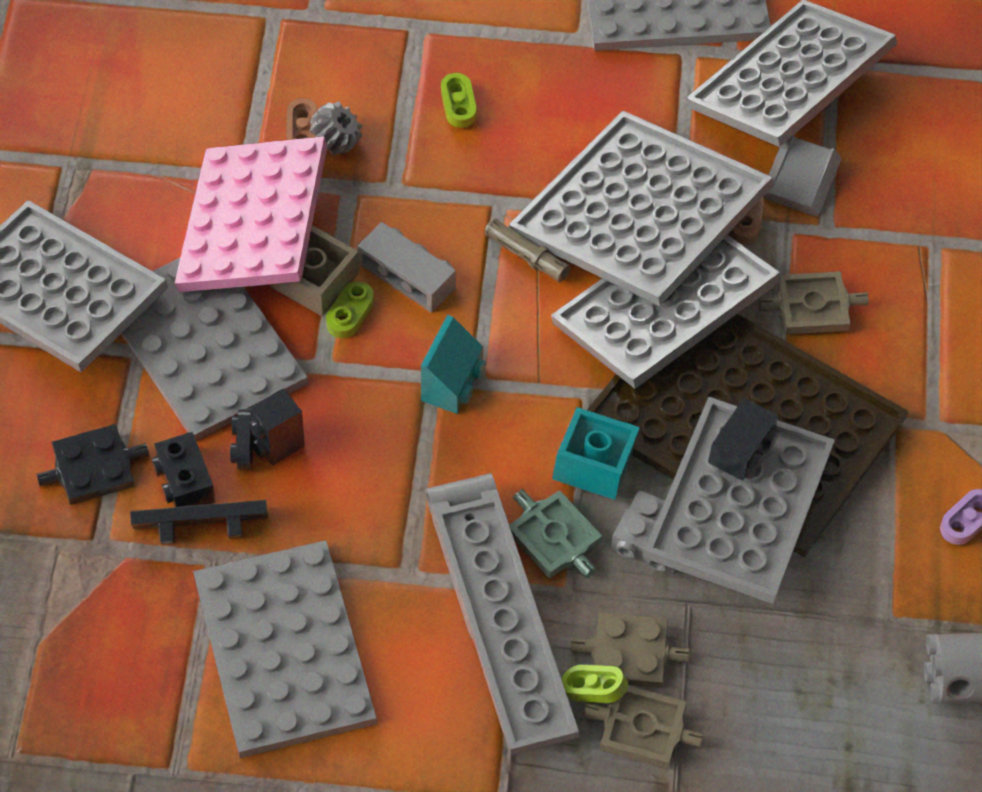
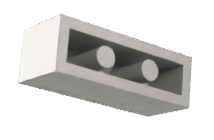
M383 222L357 245L360 266L431 313L456 289V270L450 263L445 260H439L430 254L424 246L413 243L404 237L398 229L390 228Z

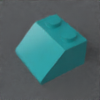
M447 315L421 364V401L457 414L462 403L467 404L474 388L472 384L475 378L480 379L482 377L486 361L483 360V346L452 316Z
M576 407L557 452L552 479L615 500L624 479L640 427Z

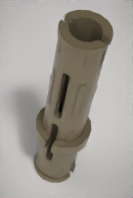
M496 218L487 224L484 235L524 259L532 269L546 273L558 283L567 278L571 266L550 254L548 248L544 246L539 247Z

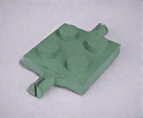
M521 489L520 493L517 492L513 499L523 508L524 512L521 517L509 524L514 541L549 579L572 565H575L585 578H590V574L593 576L597 568L585 556L589 551L602 543V535L560 490L549 498L534 502L524 489Z

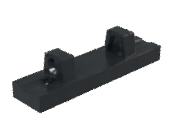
M266 500L130 511L133 530L159 528L162 545L175 543L174 526L227 522L229 539L242 538L241 521L268 518Z

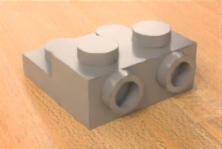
M638 490L629 510H625L612 536L611 549L625 558H634L642 561L656 571H666L674 574L676 569L643 558L645 547L665 500Z

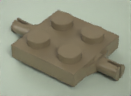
M841 271L780 275L781 282L777 284L778 298H759L760 312L779 311L783 318L785 335L849 331L851 324L848 313L849 306H868L869 301L867 292L848 293L843 285Z
M598 612L597 630L593 635V640L572 637L571 652L591 653L594 665L618 667L627 678L629 685L662 688L663 671L667 661L688 663L689 648L669 647L666 637L667 618Z
M628 686L624 696L610 703L608 708L587 702L584 711V717L604 721V734L600 744L601 751L666 769L669 768L673 751L677 748L679 742L700 748L704 734L683 728V715L687 701Z

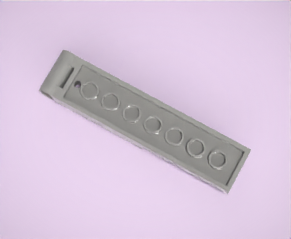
M489 473L427 488L426 498L432 514L434 527L470 638L474 641L510 755L578 738L579 730L493 475Z

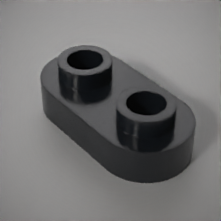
M238 409V416H232V435H237L236 443H231L230 460L231 463H237L238 470H252L253 447L251 441L253 440V434L249 428V423L251 422L250 409Z

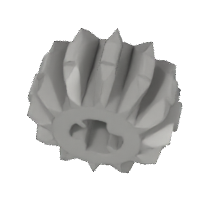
M338 101L334 104L328 102L318 109L310 120L312 127L309 131L316 137H324L327 149L334 156L338 153H348L354 148L362 137L360 130L363 126L356 121L358 115H353L350 112L349 106L343 108Z

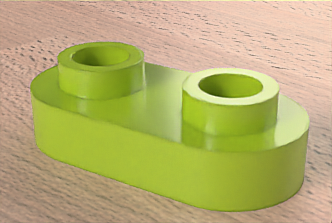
M461 73L446 75L441 81V96L446 119L452 126L459 128L468 127L476 120V103L471 81L466 75Z
M352 282L344 287L326 315L327 330L332 336L348 338L356 333L374 304V293L368 284ZM344 316L346 319L340 320L338 317Z
M576 665L569 668L561 678L567 697L572 701L612 703L623 697L628 689L627 678L615 666Z

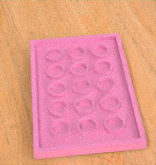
M324 137L206 149L174 283L178 292L301 281L327 150V143Z

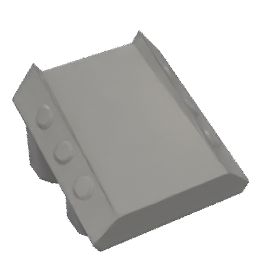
M793 135L779 148L769 173L773 180V186L763 198L815 217L819 216L825 204L828 191L835 182L837 169L842 158L835 148L828 149L798 139Z

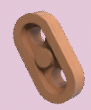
M300 98L288 105L287 140L316 137L309 131L312 127L310 120L318 111L313 101Z
M763 197L729 232L730 237L738 243L748 245L758 240L762 225Z

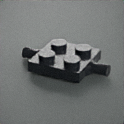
M116 424L52 441L56 457L55 469L36 473L39 487L59 481L60 485L65 489L69 504L71 505L135 487L130 471L131 461L149 457L150 454L146 443L127 448L120 439Z

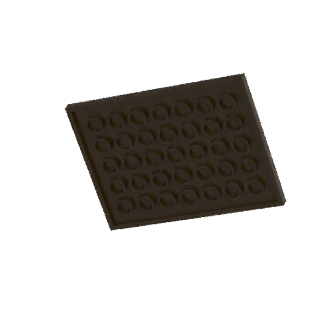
M739 314L730 318L637 388H633L616 374L587 409V411L640 427L631 455L673 480L708 397L734 406H738L742 399L746 398L779 415L778 421L834 439L833 448L794 548V552L804 558L908 415V410Z

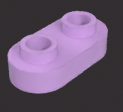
M974 489L967 493L943 516L940 532L946 541L956 545L965 544L982 530V512H977L974 509H982V489ZM952 528H959L962 532H956Z

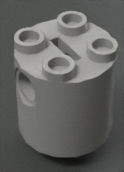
M982 633L927 634L926 648L928 655H930V662H924V679L926 683H930L931 704L982 703Z

